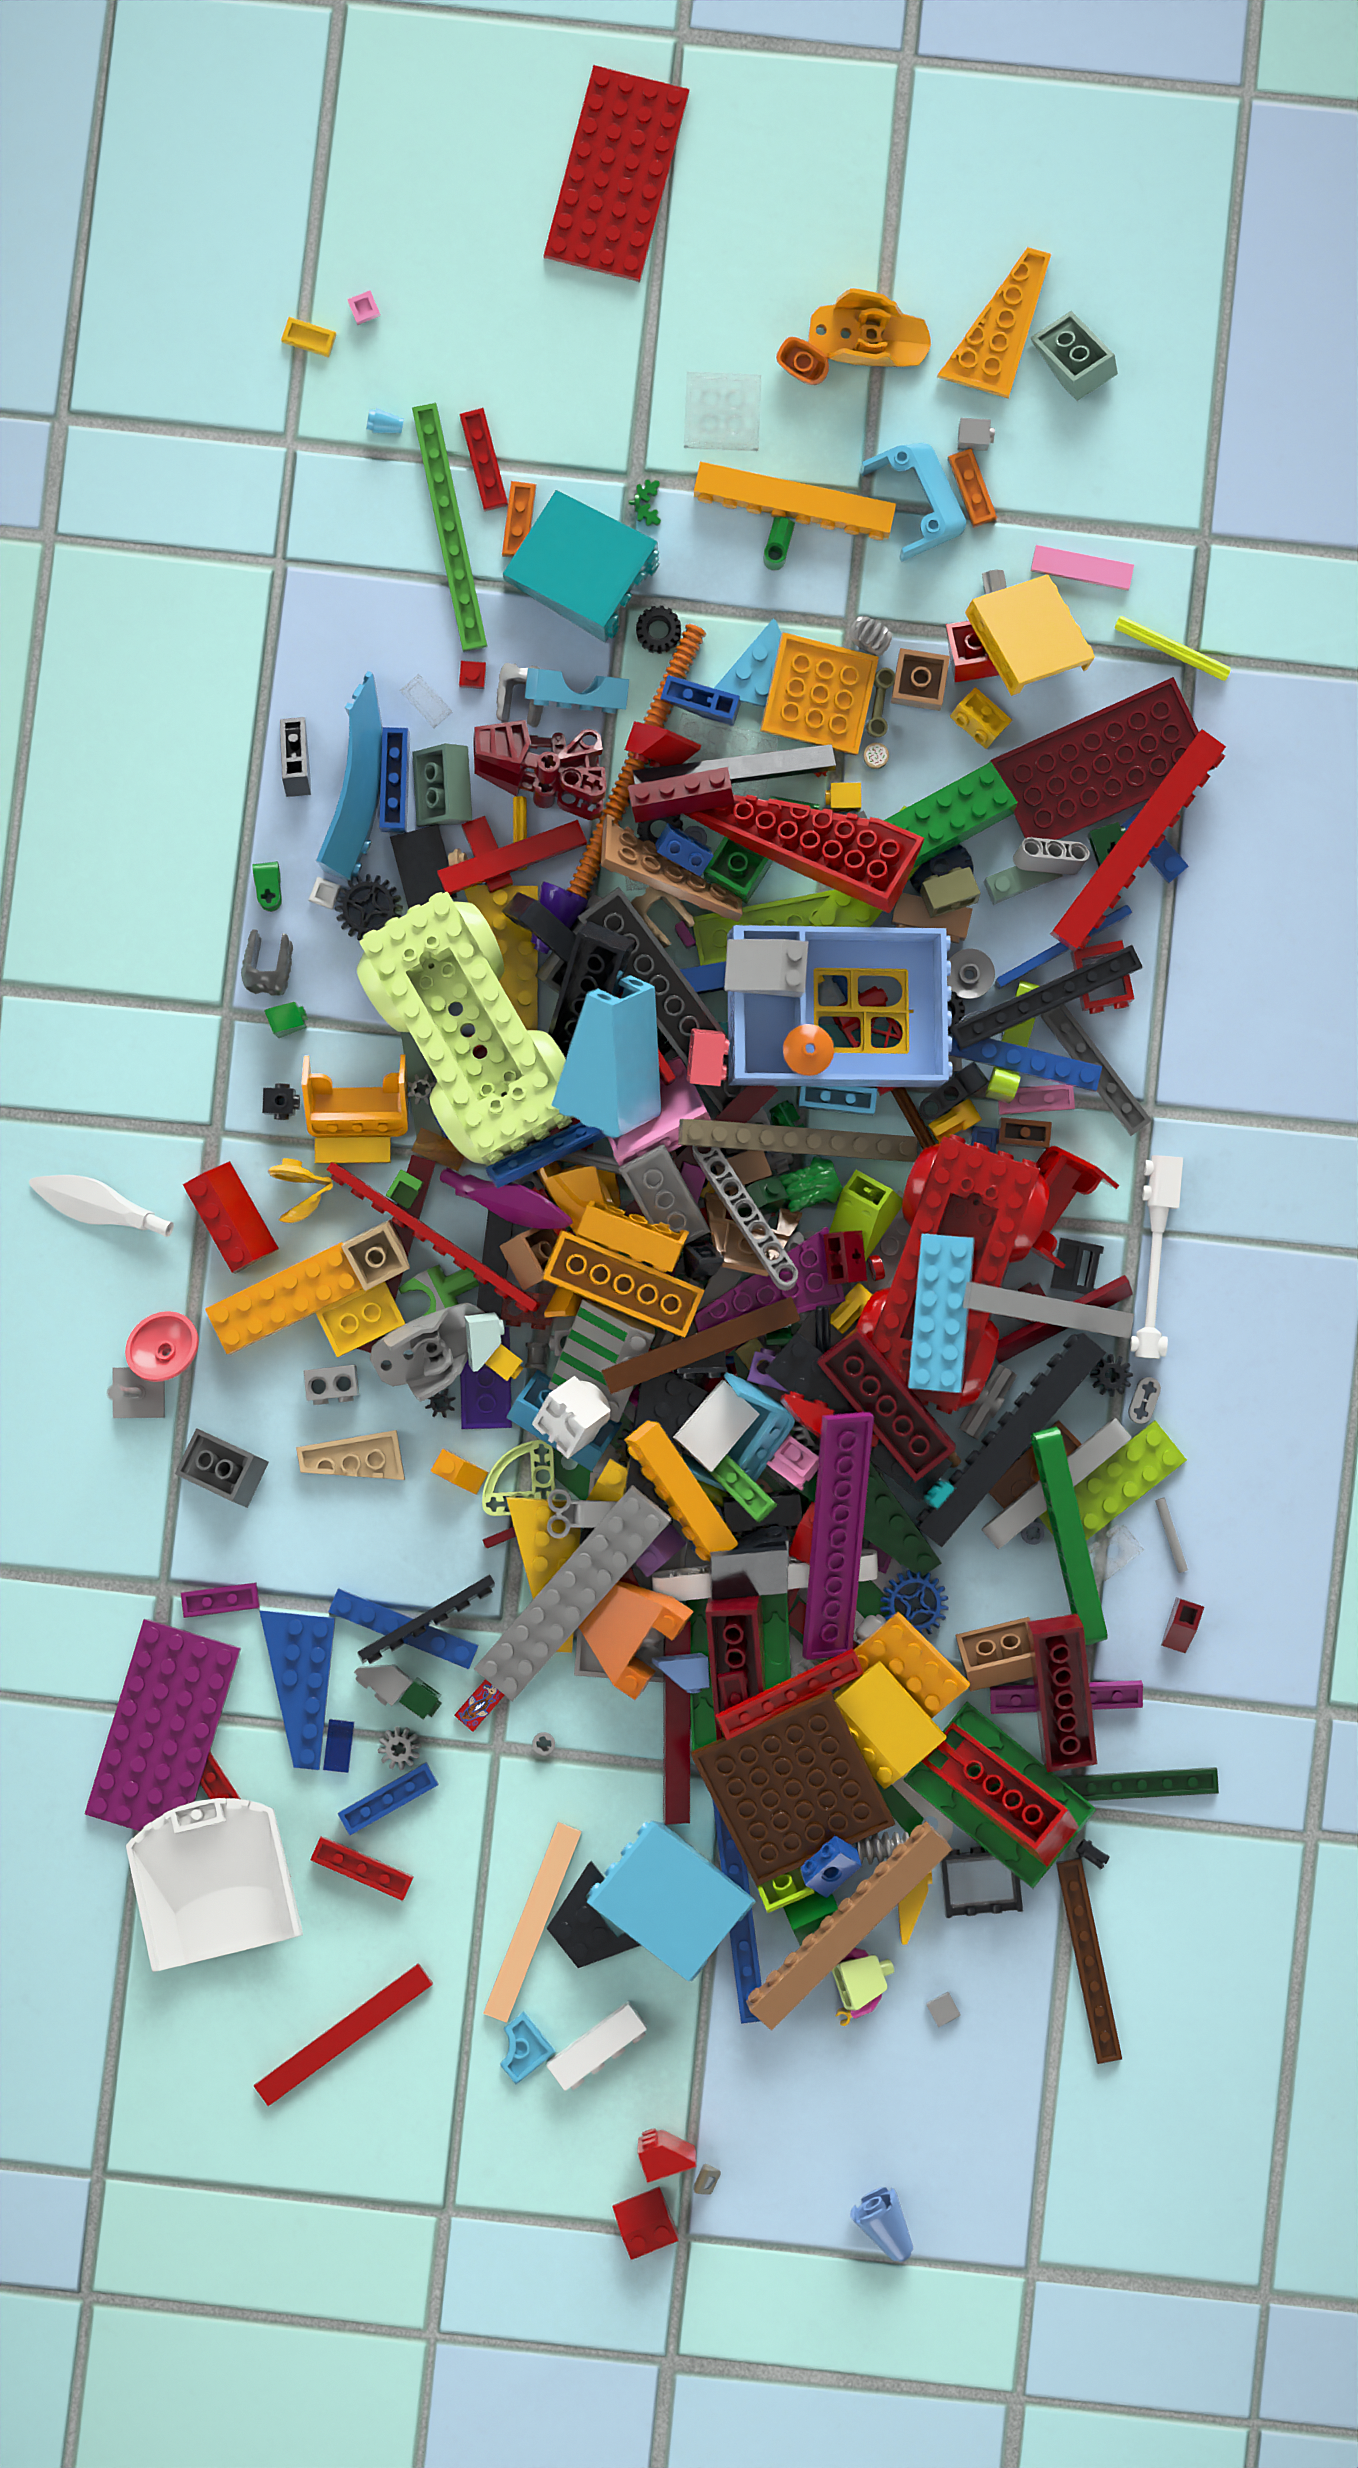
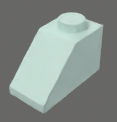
M495 1312L465 1316L468 1361L473 1371H478L501 1344L500 1335H504L503 1320H499Z

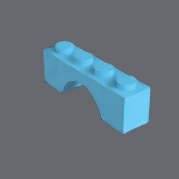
M528 668L525 698L534 699V705L549 706V701L557 702L556 707L571 709L572 704H579V710L594 711V706L602 707L601 712L616 714L617 709L626 710L629 679L595 676L592 684L586 690L576 693L566 685L562 671Z

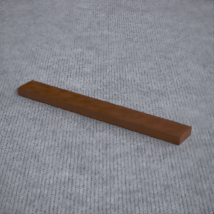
M790 1296L602 1369L601 1372L609 1393L613 1394L793 1324L801 1319L793 1298Z
M1079 1857L1056 1862L1097 2064L1122 2060L1082 1859Z

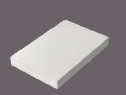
M721 1380L675 1434L673 1439L707 1471L712 1472L760 1414L747 1401L739 1397L726 1381Z

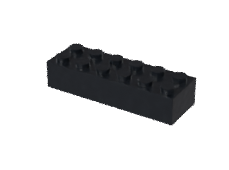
M590 921L577 933L548 1030V1035L555 1041L565 1059L567 1058L587 994L599 989L618 998L621 988L618 984L624 978L635 940Z

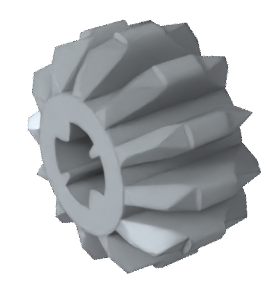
M867 616L858 617L849 632V638L853 641L854 645L874 656H881L887 651L893 636L887 627Z
M396 1726L394 1729L395 1736L390 1730H387L385 1734L389 1740L385 1738H380L379 1743L386 1747L379 1748L378 1753L387 1754L381 1761L384 1763L390 1758L392 1761L389 1768L391 1769L398 1762L399 1769L403 1770L405 1767L404 1761L411 1767L414 1764L411 1757L418 1759L420 1756L413 1749L421 1748V1743H412L418 1735L415 1733L409 1738L407 1735L410 1729L407 1727L403 1734H400V1728ZM399 1742H402L406 1752L395 1753L396 1748L393 1749V1744L397 1745Z

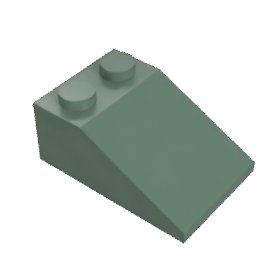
M1072 311L1031 337L1032 343L1059 382L1077 401L1118 374L1113 352Z

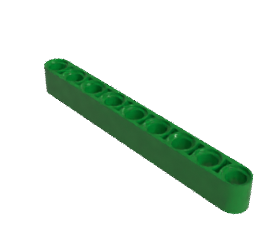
M1052 1427L1031 1434V1442L1071 1614H1078L1084 1626L1085 1645L1088 1646L1107 1640L1108 1634L1062 1435L1057 1427Z

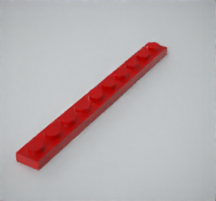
M331 1162L326 1169L332 1174L330 1178L341 1186L346 1183L352 1187L350 1192L359 1199L363 1200L366 1197L373 1202L371 1204L372 1208L381 1214L387 1211L393 1216L391 1220L402 1228L407 1225L413 1229L412 1235L420 1241L425 1242L427 1239L434 1244L432 1249L445 1257L447 1253L455 1258L453 1261L455 1265L463 1270H466L468 1267L474 1271L473 1277L486 1285L487 1282H490L496 1286L494 1291L505 1299L508 1296L516 1300L514 1305L525 1313L529 1310L537 1312L541 1306V1303L339 1164Z

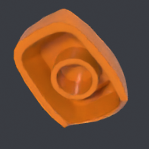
M788 337L777 352V363L791 376L805 384L818 385L824 381L829 372L827 356L819 348L800 338Z

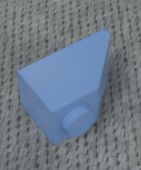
M694 1653L652 1658V1663L678 1686L686 1690L687 1693L701 1692V1688H709L708 1657L704 1654Z

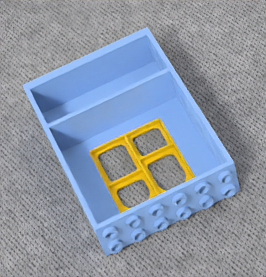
M734 925L727 934V940L786 939L808 941L805 993L800 998L727 991L728 1085L940 1087L948 1081V1077L952 1076V1062H948V1052H951L952 1038L948 1036V1027L951 1026L952 1016L951 1011H947V1001L951 1000V987L947 986V976H950L951 963L947 961V951L950 950V936H946V928ZM843 975L847 978L848 1002L846 1006L819 1005V976ZM860 976L893 977L901 985V999L898 1003L889 1007L860 1006L858 1004V978ZM822 1016L858 1017L860 1019V1046L857 1048L834 1047L833 1059L823 1072L813 1076L800 1075L794 1072L785 1062L783 1044L787 1035L794 1028L807 1024L818 1026V1019ZM873 1017H889L898 1021L903 1032L899 1044L891 1048H874L871 1045V1019ZM811 1044L806 1045V1051L813 1053L814 1047Z

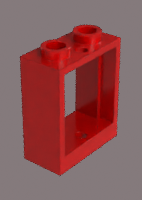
M1123 940L1084 947L1083 950L1079 948L1075 952L1071 951L1074 971L1083 967V960L1108 956L1124 949ZM1130 975L1122 978L1125 995L1090 1001L1089 994H1085L1079 997L1082 1011L1089 1010V1014L1104 1012V1007L1114 1006V1009L1129 1007L1128 1002H1132L1135 999Z

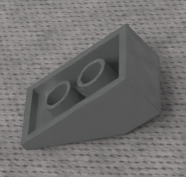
M196 1428L175 1474L248 1508L269 1461Z

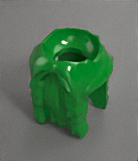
M818 1155L813 1157L810 1166L779 1176L788 1195L786 1203H789L787 1209L791 1213L800 1212L802 1209L812 1207L820 1202L833 1204L837 1202L843 1190L833 1162Z

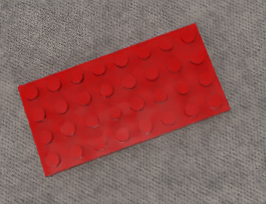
M593 65L545 247L544 258L637 282L641 281L690 89Z

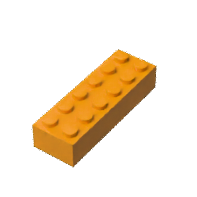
M560 1231L541 1277L545 1281L683 1338L686 1337L705 1291L564 1231Z
M340 1242L205 1308L226 1354L231 1355L363 1289L341 1247L344 1243Z

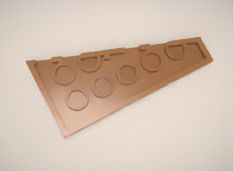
M608 814L603 821L602 867L611 872L627 876L633 881L649 885L657 891L671 894L679 900H686L702 909H708L724 918H730L738 922L742 916L741 898L717 883L709 884L701 876L690 872L659 854L653 842L649 840L641 841L634 835V830L626 827L625 830L613 823L615 818Z

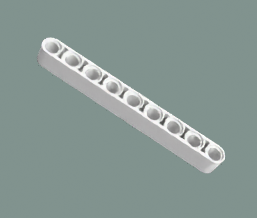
M862 1549L859 1581L876 1579L878 1577L877 1551L874 1549ZM789 1557L788 1589L808 1587L810 1566L794 1557ZM710 1565L657 1571L652 1574L653 1591L671 1596L678 1601L711 1598Z

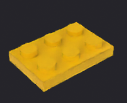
M385 1281L366 1291L361 1289L315 1312L337 1358L406 1324Z

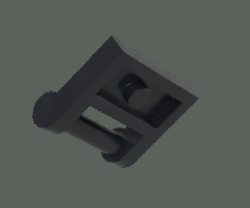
M1059 1238L1056 1258L1063 1262L1065 1267L1061 1269L1054 1265L1050 1288L1084 1295L1096 1290L1094 1284L1100 1254H1103L1104 1246ZM1088 1251L1090 1252L1085 1283L1084 1286L1077 1285L1083 1252Z

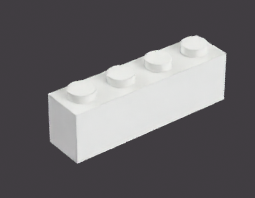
M628 2000L547 2062V2068L564 2091L570 2087L574 2090L585 2081L583 2077L588 2073L595 2074L605 2066L603 2062L609 2057L615 2059L626 2050L624 2046L632 2041L635 2044L646 2035L644 2031L647 2030V2024Z

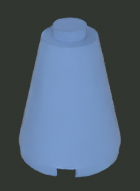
M886 2187L869 2192L861 2198L863 2203L858 2208L854 2205L851 2209L850 2216L852 2220L892 2261L902 2262L907 2260L911 2256L913 2244L897 2193L893 2188H891V2191H888Z

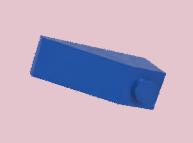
M670 675L667 676L660 698L662 701L709 721L734 727L741 705L740 696Z

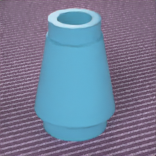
M378 408L376 410L369 409L366 429L372 430V433H402L404 418H399Z

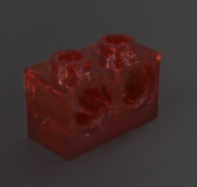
M525 1292L541 1303V1305H545L546 1308L553 1296ZM510 1296L507 1299L503 1298L501 1319L506 1320V1325L521 1327V1322L531 1323L532 1329L546 1330V1325L552 1326L553 1317L537 1319L533 1311L530 1310L527 1313L522 1311L517 1316L511 1315L508 1307L510 1303L516 1300Z

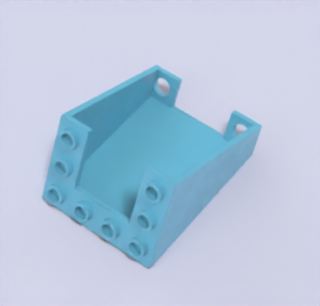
M631 975L619 981L618 985L625 987L621 999L599 989L587 994L551 1106L559 1109L561 1114L574 1116L580 1119L582 1124L589 1127H597L603 1130L605 1135L613 1138L624 1135L660 1116L661 1113L655 986Z
M645 1822L638 1830L637 1834L639 1837L634 1844L629 1842L622 1850L621 1855L623 1857L617 1864L613 1862L604 1874L607 1876L601 1884L597 1882L589 1891L588 1895L590 1898L587 1903L685 1980L691 1982L708 1963V1957L736 1922L741 1921L757 1901L663 1822Z

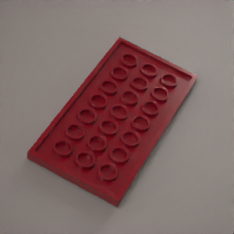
M1174 677L993 758L990 762H992L1018 802L1014 816L1024 838L1059 840L1150 799L1199 731ZM1212 765L1209 771L1214 770L1215 767Z

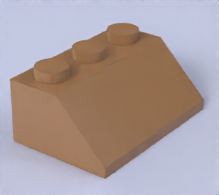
M1029 1617L955 1635L965 1677L970 1683V1692L1033 1677L1027 1622L1030 1621Z

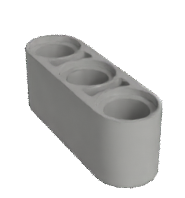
M1031 837L1024 839L1013 855V862L1018 868L1026 871L1074 875L1085 864L1090 852L1084 844L1079 842Z

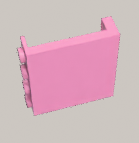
M680 1056L667 1061L676 1077L675 1081L666 1086L660 1078V1116L620 1137L613 1138L607 1136L619 1166L662 1144L666 1146L668 1152L682 1146L678 1145L679 1119L712 1121L695 1085L689 1083L686 1079L687 1069Z

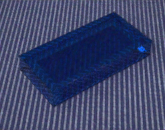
M329 1719L323 1770L349 1773L355 1721Z

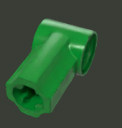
M774 517L763 558L764 565L770 570H779L785 564L795 522L788 518ZM771 552H777L781 555V558L779 560H772L768 555Z

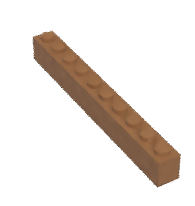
M927 1821L915 1827L910 1837L904 1843L897 1845L892 1855L886 1861L878 1864L874 1874L868 1880H863L857 1886L856 1892L850 1898H845L839 1904L838 1910L832 1916H827L821 1922L820 1928L814 1934H809L803 1940L802 1946L796 1952H791L785 1958L784 1964L778 1970H773L760 1988H756L750 1993L746 2001L750 2012L772 2031L952 1850L947 1840Z

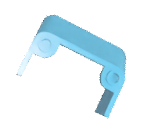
M917 443L896 446L862 462L860 470L862 476L889 464L897 471H906L913 468L932 508L933 513L926 515L920 524V530L924 538L901 549L899 557L901 562L952 540L964 532L966 519L936 453L929 444Z
M726 1372L724 1377L735 1393L747 1401L760 1414L727 1453L756 1482L767 1466V1462L772 1459L774 1453L793 1428L794 1417L784 1406L757 1385ZM682 1453L681 1458L695 1479L728 1492L695 1458Z

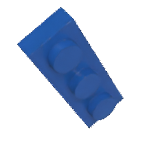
M1138 810L1120 827H1124L1127 830L1141 810ZM1166 839L1163 840L1158 848L1153 846L1147 853L1151 856L1149 862L1168 884L1189 867Z

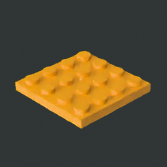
M783 632L779 642L760 731L816 746L832 744L833 750L857 755L879 657Z
M899 1612L894 1614L854 1649L863 1672L880 1661L931 1719L970 1685ZM850 1680V1681H848V1682H846V1683H844V1684H842V1685H840V1686H838V1687L841 1689L842 1687H844L845 1685H847V1684H848L849 1682H851L852 1680Z

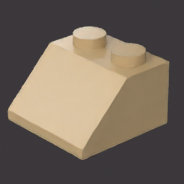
M390 1219L347 1240L341 1246L364 1291L410 1269L402 1241Z

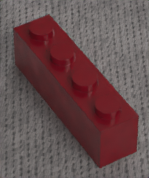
M728 767L628 786L635 823L735 804Z

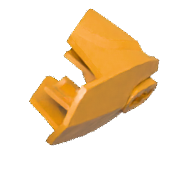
M851 288L841 294L834 305L820 306L811 315L808 343L819 348L828 359L837 362L863 366L908 367L918 366L929 352L931 339L924 319L903 314L897 303L883 294ZM823 328L826 333L818 335L816 329ZM846 331L850 337L845 339L840 333Z
M556 1161L536 1170L552 1200L572 1219L573 1223L570 1227L579 1238L582 1236L577 1234V1230L586 1207L591 1200L615 1208L621 1205L620 1190L615 1173L598 1170L595 1166L586 1167L581 1165H575L562 1170Z

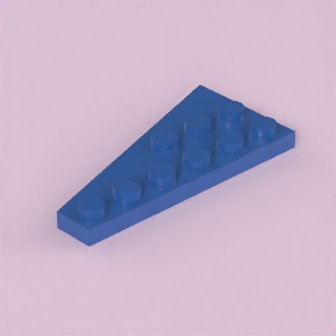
M259 1610L293 1767L320 1770L336 1617Z

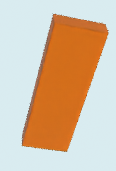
M972 448L948 456L950 467L972 527L975 528L997 520Z
M511 481L502 557L513 558L531 530L536 484Z

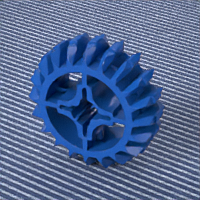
M906 1570L907 1578L905 1579L901 1573H897L899 1582L896 1583L893 1579H889L888 1582L894 1587L891 1590L887 1587L883 1588L884 1592L889 1593L888 1598L880 1597V1601L888 1602V1606L880 1608L882 1612L889 1611L890 1613L884 1618L888 1621L896 1614L894 1600L897 1599L905 1605L903 1615L909 1623L919 1612L930 1615L924 1622L911 1625L922 1636V1629H925L927 1634H932L929 1626L932 1624L937 1629L940 1628V1624L935 1620L937 1617L945 1620L946 1616L939 1614L940 1610L947 1611L949 1609L948 1606L941 1605V1601H947L948 1596L939 1595V1593L945 1590V1587H935L939 1583L938 1578H934L929 1582L931 1573H927L921 1578V1572L919 1571L915 1574V1577H912L911 1570ZM909 1583H920L918 1588L910 1595L898 1592ZM926 1587L933 1594L934 1609L927 1606L924 1602ZM914 1597H918L917 1602L926 1609L915 1608L912 1611L910 1610L911 1605L903 1600V1598L914 1600Z

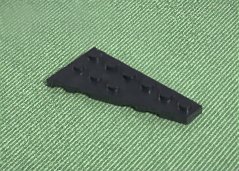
M667 1372L639 1383V1397L632 1433L646 1421L657 1422L681 1456L684 1448L673 1437L710 1393L672 1372ZM630 1454L623 1496L633 1485L657 1505L660 1497L655 1492L656 1486L652 1480L645 1477L641 1470L643 1468L642 1465Z

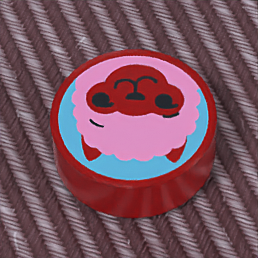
M877 1254L869 1256L867 1261L873 1280L884 1279L885 1270L880 1256Z

